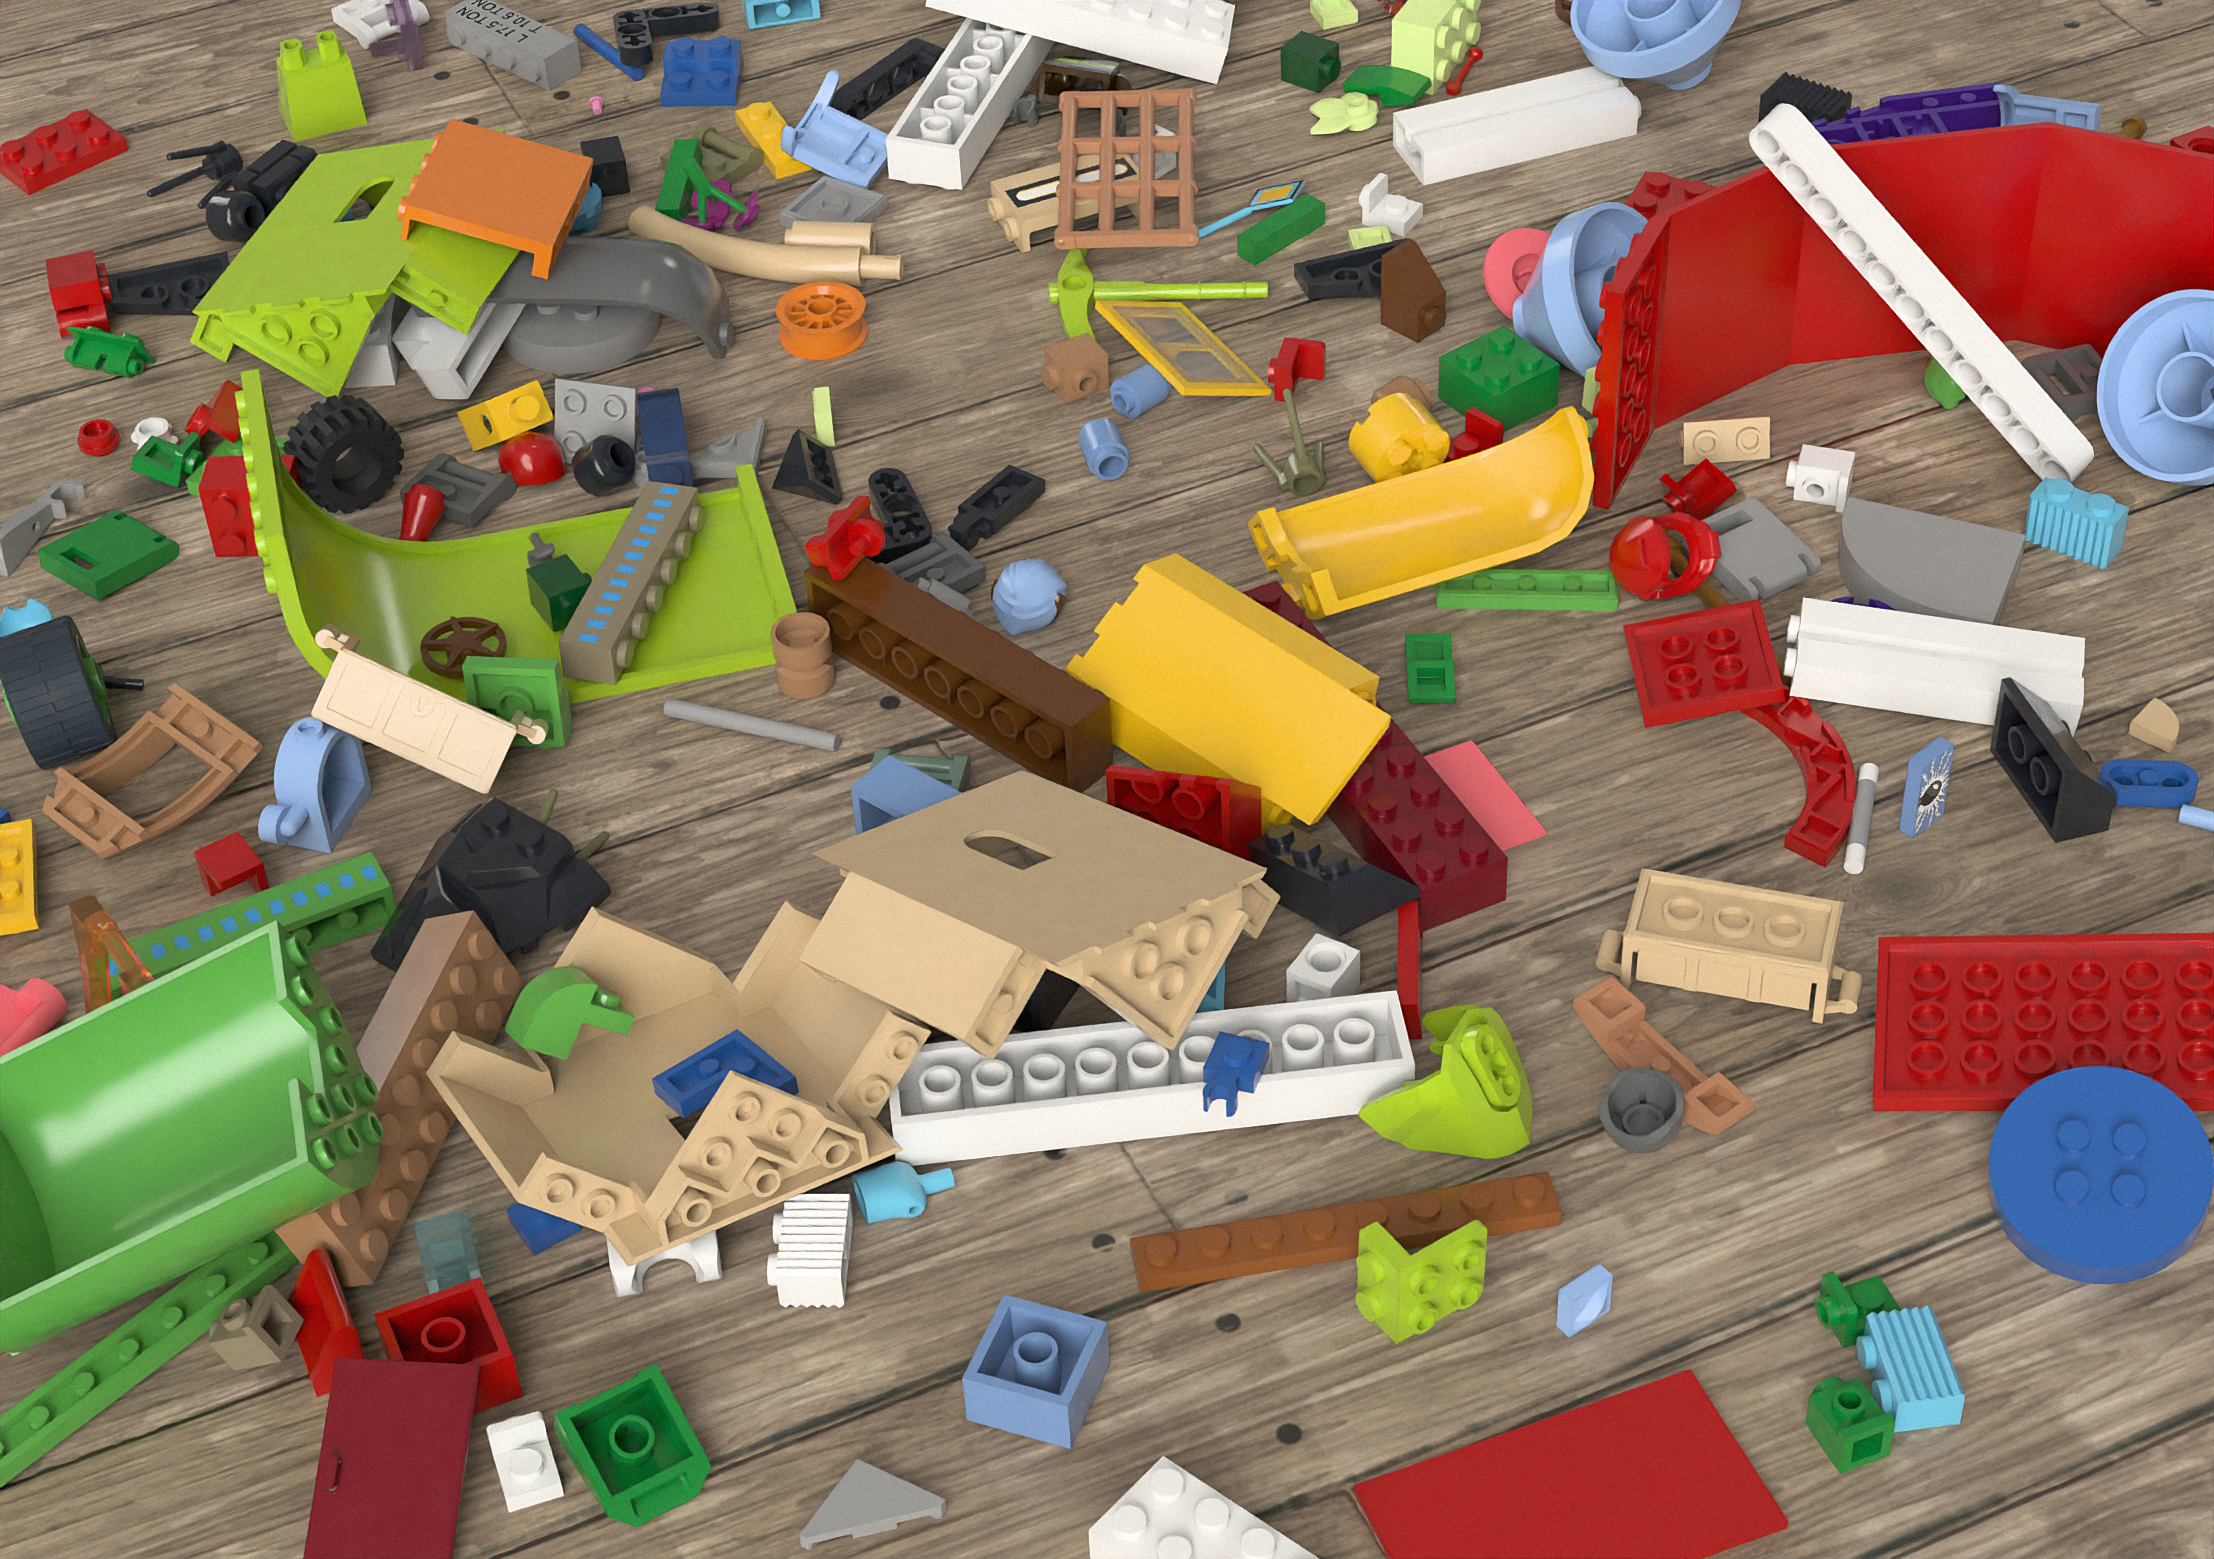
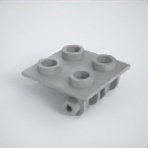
M555 378L554 439L560 443L563 449L565 463H572L576 451L600 435L612 434L621 438L631 447L634 455L644 450L643 439L638 437L636 433L637 388Z

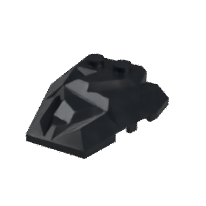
M493 797L485 804H479L471 808L437 839L370 952L375 961L397 973L425 919L474 910L505 955L519 947L525 955L538 948L535 938L561 925L565 932L579 925L585 919L591 907L597 908L611 894V890L606 881L589 863L576 857L572 843L563 834Z

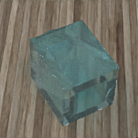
M467 1210L414 1223L429 1295L478 1277L482 1280Z

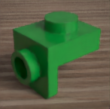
M191 432L180 446L151 435L133 456L131 470L148 476L153 480L179 488L186 478L202 464L203 452L199 451L201 435Z

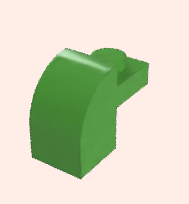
M558 967L541 973L526 985L515 1003L505 1031L522 1048L567 1060L582 1023L627 1036L635 1016L620 1003L622 1000L620 995L608 989L597 987L598 984L581 968Z

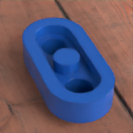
M2116 759L2105 763L2100 770L2103 779L2109 781L2115 790L2117 806L2180 808L2183 804L2189 805L2194 801L2199 783V777L2193 768L2176 761Z

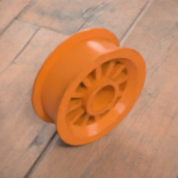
M835 281L810 282L791 289L780 298L776 305V316L782 324L779 330V341L782 347L790 354L808 360H830L854 352L862 346L868 336V325L862 317L866 309L865 298L856 288Z

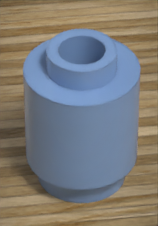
M1143 364L1112 383L1110 388L1111 403L1117 412L1133 419L1163 402L1171 391L1172 384L1152 364Z
M1104 418L1095 419L1085 424L1078 434V443L1089 470L1103 480H1114L1122 476L1128 467L1129 452L1118 426L1113 421Z

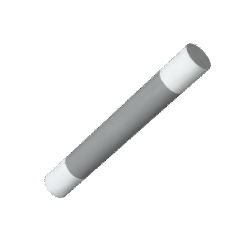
M1872 763L1861 765L1859 770L1856 799L1853 806L1844 860V869L1850 874H1859L1863 871L1879 774V768Z

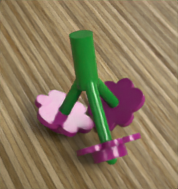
M694 157L688 158L682 163V168L697 190L691 198V203L698 210V216L681 218V222L715 232V227L724 226L723 220L729 216V207L740 212L733 223V229L736 231L739 230L742 224L749 226L753 220L758 218L760 205L756 204L759 194L757 190H754L749 199L742 204L731 193V185L727 180L719 179L713 184L708 180Z

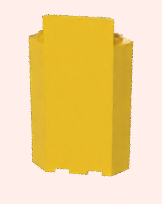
M1177 553L1144 564L1133 578L1138 585L1125 603L1120 605L1115 602L1095 628L1094 632L1099 637L1083 658L1076 654L1065 668V671L1070 676L1093 689L1099 690L1106 697L1110 698L1112 743L1153 770L1233 779L1261 787L1262 836L1272 826L1280 824L1291 825L1294 816L1309 826L1317 823L1389 727L1391 716L1376 707L1375 696L1380 677Z

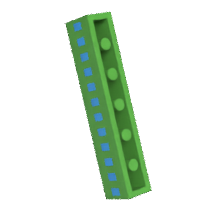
M370 851L91 954L90 958L100 990L108 1004L275 920H278L291 937L299 935L306 943L310 954L386 926L396 909L391 885L373 853Z

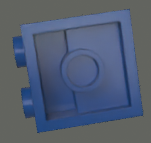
M719 36L712 40H694L691 37H682L674 41H667L663 56L664 78L660 92L662 107L737 105L744 66L741 39L732 40L727 36Z

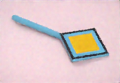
M1304 180L1257 189L1244 209L1200 229L1199 239L1252 214L1253 210L1293 203L1305 185Z

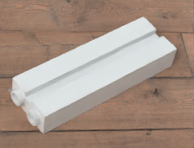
M1592 66L1393 113V147L1423 185H1428L1637 135L1638 118L1641 117V104L1638 97L1633 95L1624 86L1620 77L1610 75Z
M1804 597L1799 616L1790 615L1786 642L1795 643L1794 648H1787L1783 669L1784 676H1791L1790 696L1994 726L2001 680L2011 677L2048 702L2060 720H2064L2067 723L2071 735L2074 737L2083 708L2084 678H2082L2085 657V638Z

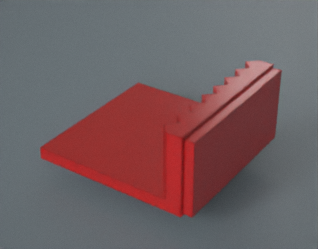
M230 380L225 381L207 405L201 402L195 409L184 429L188 433L187 437L191 432L198 433L202 437L209 428L234 443L240 433L238 421L240 417L235 392L241 391L243 388Z

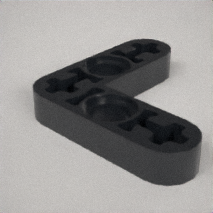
M695 3L626 10L613 15V24L620 62L627 66H641L652 62L653 48L651 37L708 32L719 28V7L713 3Z
M882 468L873 472L868 478L870 501L879 520L884 525L886 545L878 555L867 557L876 564L880 562L888 564L929 544L931 537H933L932 527L909 480L901 470ZM888 489H890V491L895 492V493L889 495ZM897 511H908V512H910V513L905 514V515H892V514H891V513H894V512H897ZM912 531L914 538H911L909 534L906 535V533Z

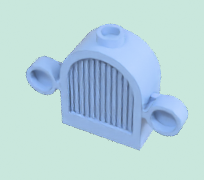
M314 717L300 719L290 727L281 743L275 764L274 789L277 805H267L259 819L258 834L261 841L284 845L288 842V845L332 853L372 793L361 738Z

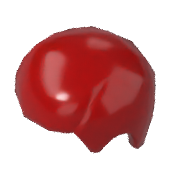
M524 431L506 441L498 453V463L501 472L507 474V471H510L515 483L518 485L529 486L550 483L564 477L566 473L563 449L556 439L546 433Z

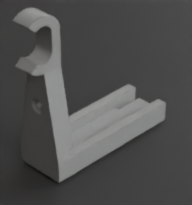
M62 480L54 483L35 502L0 524V576L9 577L17 569L54 518H67L63 500L70 498L77 501L86 499L81 482Z

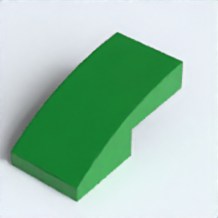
M1362 65L1356 68L1342 83L1345 94L1351 92L1363 93L1365 95L1379 94L1383 107L1415 104L1432 86L1430 78L1407 69L1385 65Z
M1451 633L1405 634L1408 704L1455 703Z

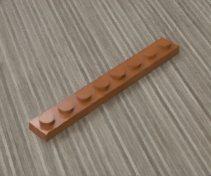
M1547 1171L1130 1238V1252L1139 1291L1142 1293L1357 1258L1359 1230L1376 1221L1405 1250L1427 1247L1474 1220H1479L1487 1228V1237L1561 1225L1562 1210Z

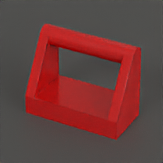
M319 1248L308 1254L287 1301L304 1319L295 1337L316 1397L330 1393L335 1358L364 1359L357 1330L327 1250Z

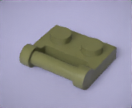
M704 123L700 124L696 128L694 135L689 138L699 140L704 156L701 168L708 180L713 184L719 179H724L732 186L757 170L763 162L764 154L761 149L752 145L745 147L717 134V130L714 127ZM713 148L736 160L732 161L708 149ZM672 149L660 156L661 167L664 171L667 169Z

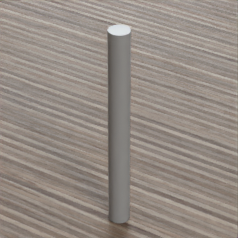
M668 698L664 705V715L668 717L837 752L840 746L841 737L837 733Z

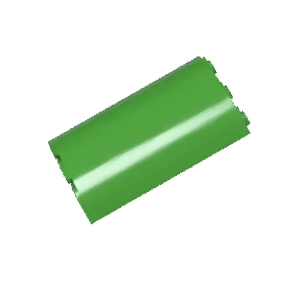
M278 920L0 1057V1354L9 1352L12 1357L21 1354L353 1193L372 1181L379 1162V1142L385 1139L383 1127L376 1116L373 1102L379 1099L377 1087L370 1075L363 1070L343 1018L311 964L312 958L306 943L299 935L291 937Z

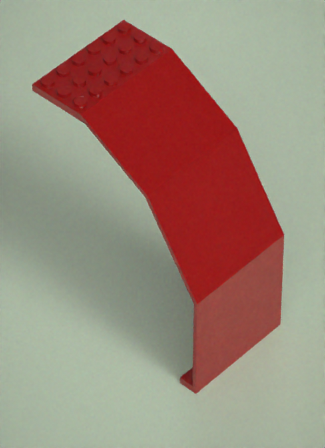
M2053 122L1830 145L2001 342L2018 340L2058 350L2090 344L2103 359L2117 331L2127 319L2147 303L2163 295L2181 290L2201 289L2214 291L2213 154ZM1767 166L1651 217L1641 234H1634L1627 257H1620L1612 281L1604 283L1600 294L1599 307L1605 309V314L1597 334V344L1602 346V355L1597 362L1595 370V381L1600 382V391L1596 395L1592 411L1593 417L1598 418V426L1593 433L1590 451L1596 453L1595 462L1592 465L1594 472L1592 487L1594 488L1593 506L1607 510L1611 508L1655 429L1788 365L1927 350Z

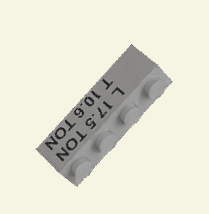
M464 0L444 11L447 25L446 33L450 44L548 91L582 72L576 39L492 0Z

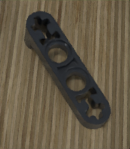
M920 38L909 40L839 88L834 94L830 107L861 121L921 78L927 77L945 49ZM898 68L897 74H896L895 78L893 79L894 74H895V71H896V69ZM874 84L873 90H872V92H871V94H870V96H869L870 89H871L872 85Z

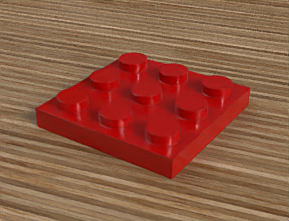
M1760 599L1623 625L1645 728L1785 702L1783 684Z

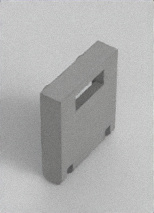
M1755 496L1701 520L1706 522L1713 531H1717L1718 534L1739 525V527L1719 536L1722 558L1717 560L1712 574L1741 602L1757 600L1758 595L1763 599H1767L1806 580L1807 575L1812 576L1821 569L1819 557ZM1683 536L1682 545L1689 551L1686 539Z

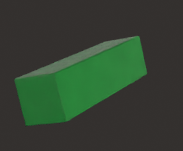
M675 139L655 210L678 221L681 218L687 217L691 198L695 187L682 168V163L686 159L694 157L701 167L704 157L698 139Z
M1306 194L1237 235L1238 256L1257 265L1325 224V203Z

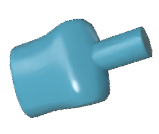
M893 1162L852 1175L854 1194L866 1224L888 1219L919 1216L926 1209V1195L955 1187L954 1177L950 1168L918 1175L915 1169L905 1162Z

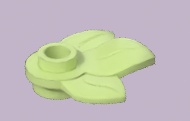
M1358 92L1346 93L1340 99L1332 97L1321 99L1309 108L1310 113L1320 118L1310 129L1311 135L1336 133L1347 127L1351 131L1368 129L1377 122L1376 115L1379 111L1377 103L1369 100L1367 95Z

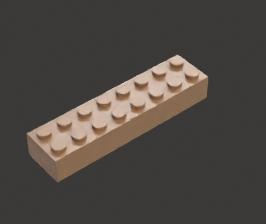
M474 910L424 920L356 1048L363 1070L370 1075L377 1087L379 1099L373 1102L376 1116L385 1134V1139L379 1142V1162L372 1181L365 1187L275 1230L302 1265H304L311 1251L319 1248L327 1250L341 1288L374 1284L456 1119V1115L428 1078L426 1072L452 1031L492 1046L524 982Z

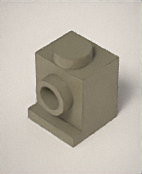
M267 1285L263 1287L259 1296L239 1298L231 1301L223 1309L219 1318H216L211 1323L208 1344L234 1371L280 1363L288 1352L304 1319L273 1285Z

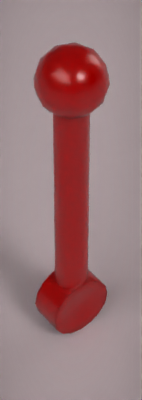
M1473 47L1469 50V59L1455 80L1446 84V93L1448 95L1457 96L1461 93L1462 81L1474 63L1480 61L1483 57V51L1480 48Z

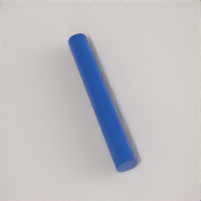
M582 23L575 26L573 33L578 39L632 80L640 81L644 77L643 68L622 64L618 50Z

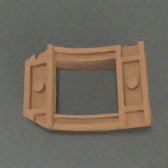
M174 682L168 688L172 695L155 713L148 710L123 736L105 750L68 770L60 766L54 772L58 780L53 796L51 798L49 795H46L42 812L102 860H106L112 856L157 840L196 817L215 802L263 751L264 746ZM175 744H178L211 768L201 780L177 800L138 822H135L103 798L151 768Z

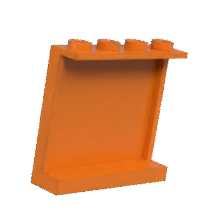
M450 119L444 132L436 133L431 154L426 153L423 158L420 175L415 174L413 176L409 197L403 196L397 213V220L403 222L401 239L407 240L416 222H423L533 253L535 255L531 275L548 280L588 193L594 159Z

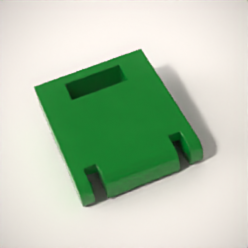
M115 510L38 549L42 569L98 601L174 561L179 555V545L177 542L167 539L166 536L140 521L127 516L124 512ZM75 556L84 559L95 567L89 570L82 568L76 564Z

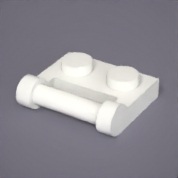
M351 0L331 9L333 21L355 36L364 49L377 45L378 40L411 25L421 26L430 20L427 8L419 0Z

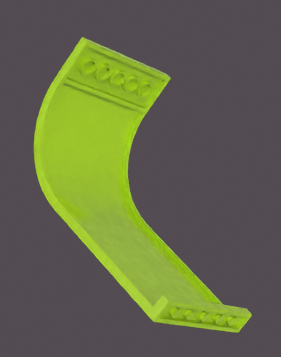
M259 369L240 372L243 390L235 392V399L240 417L238 421L243 441V456L248 472L246 473V479L251 497L250 507L255 526L254 536L259 558H263L264 566H266L263 567L267 591L269 595L278 593L282 613L290 635L302 655L324 679H327L338 652L330 647H319L315 637L323 626L334 624L340 632L351 636L356 635L361 638L355 652L468 703L464 678H447L437 675L424 665L421 657L420 645L425 634L436 625L450 620L451 616H455V618L477 617L498 623L506 637L507 651L505 657L559 659L562 688H568L570 704L776 664L770 634L772 627L779 619L789 614L797 613V609L752 463L735 466L738 487L698 494L699 506H703L705 509L703 529L701 532L695 533L691 541L688 557L686 559L682 558L677 567V576L674 584L667 586L663 594L660 610L654 612L650 618L646 637L643 640L639 639L634 649L632 663L630 667H624L617 683L614 685L563 677L559 640L565 629L554 633L531 604L526 569L530 568L527 553L533 550L534 547L529 536L532 533H538L545 545L553 543L555 552L552 554L553 559L567 554L582 574L587 572L593 580L633 507L447 541H405L381 537L359 530L325 512L299 488L281 458ZM463 628L464 631L473 632L478 630L475 628ZM453 631L447 632L437 639L447 638L453 634ZM491 636L481 642L482 646L493 652L497 650L499 641L495 636ZM428 651L433 660L446 666L448 661L446 651ZM458 664L456 667H462L463 664Z

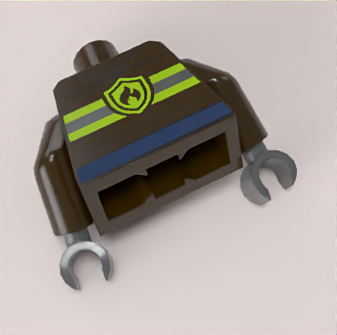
M1073 55L1042 62L1025 92L1026 98L1017 100L1013 105L1016 123L1019 125L1021 120L1027 117L1028 126L1030 128L1036 126L1039 122L1036 103L1039 104L1043 101L1059 104V96L1062 92L1132 90L1131 81L1124 74L1120 73V63ZM1116 107V131L1119 132V137H1126V118L1124 116L1127 115L1129 107ZM1086 108L1101 111V108Z

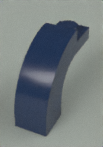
M671 388L637 393V405L649 481L693 487L679 389Z

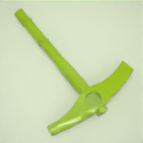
M1089 248L1070 249L1059 270L1058 283H1049V304H1058L1061 324L1068 339L1088 333L1095 340L1088 318L1094 310V304H1096L1097 300L1145 302L1154 300L1199 299L1200 301L1201 299L1245 300L1247 298H1268V282H1245V280L1243 282L1200 283L1199 281L1198 283L1167 284L1144 283L1142 281L1094 282L1093 275L1085 264Z

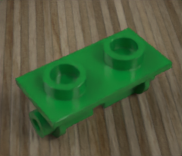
M68 326L67 328L75 341L72 346L69 345L65 349L64 358L73 367L98 371L103 359H106L102 367L105 373L133 378L135 375L142 374L144 362L154 364L156 361L144 346V342L135 335L129 333H122L121 336L109 334L92 326H88L86 329Z

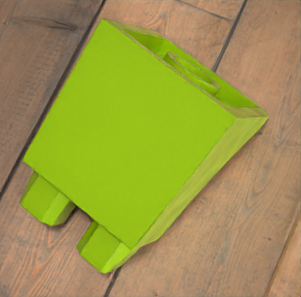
M332 29L318 32L315 35L317 48L304 51L300 39L293 38L280 42V57L276 58L279 83L278 105L294 142L368 124L350 58Z

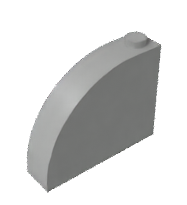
M1848 496L1842 514L1838 567L1847 590L1858 604L1869 605L1870 598L1881 601L1896 611L1999 626L2021 569L2026 535Z

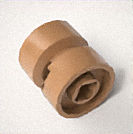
M805 612L789 614L779 619L773 625L770 633L773 655L776 660L775 672L779 690L795 699H810L825 694L833 687L836 679L828 622L819 615Z

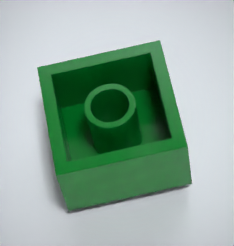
M1502 326L1439 357L1438 398L1465 418L1468 410L1471 408L1478 409L1501 422L1505 432L1558 405L1560 364L1506 326Z

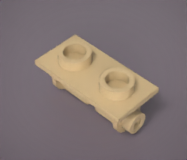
M1770 416L1683 422V430L1678 432L1679 446L1683 447V464H1699L1705 458L1711 463L1770 459Z

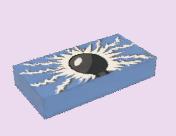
M1941 736L1910 757L1908 761L1899 831L1912 839L1944 815L1954 744Z

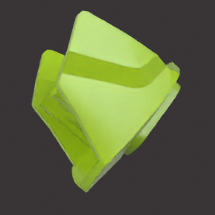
M1467 1004L1428 1012L1422 1019L1423 1025L1438 1040L1431 1042L1429 1049L1441 1057L1442 1065L1440 1070L1422 1080L1405 1081L1402 1088L1365 1103L1358 1112L1359 1117L1383 1138L1401 1143L1410 1150L1495 1159L1509 1156L1530 1144L1533 1121V1095L1511 1034L1500 1015L1492 1007L1480 1008L1476 1004Z

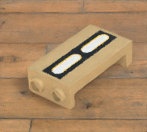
M1127 153L1115 154V181H1139V168ZM1087 154L1076 157L1075 182L1099 181L1100 154ZM1060 162L990 182L991 198L987 200L989 214L994 222L998 221L1003 227L1007 240L1009 242L1013 241L1022 253L1030 251L1029 235L1031 232L1058 225L1059 198L1056 196V186L1060 183ZM1139 197L1115 198V208L1126 205L1139 221ZM1099 198L1075 199L1074 220L1099 213Z

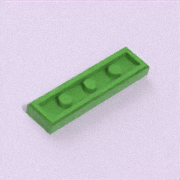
M1486 569L1437 584L1436 608L1618 611V584L1610 570Z

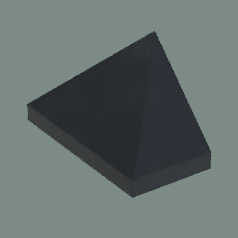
M798 429L791 438L772 488L838 505L843 499L831 448Z

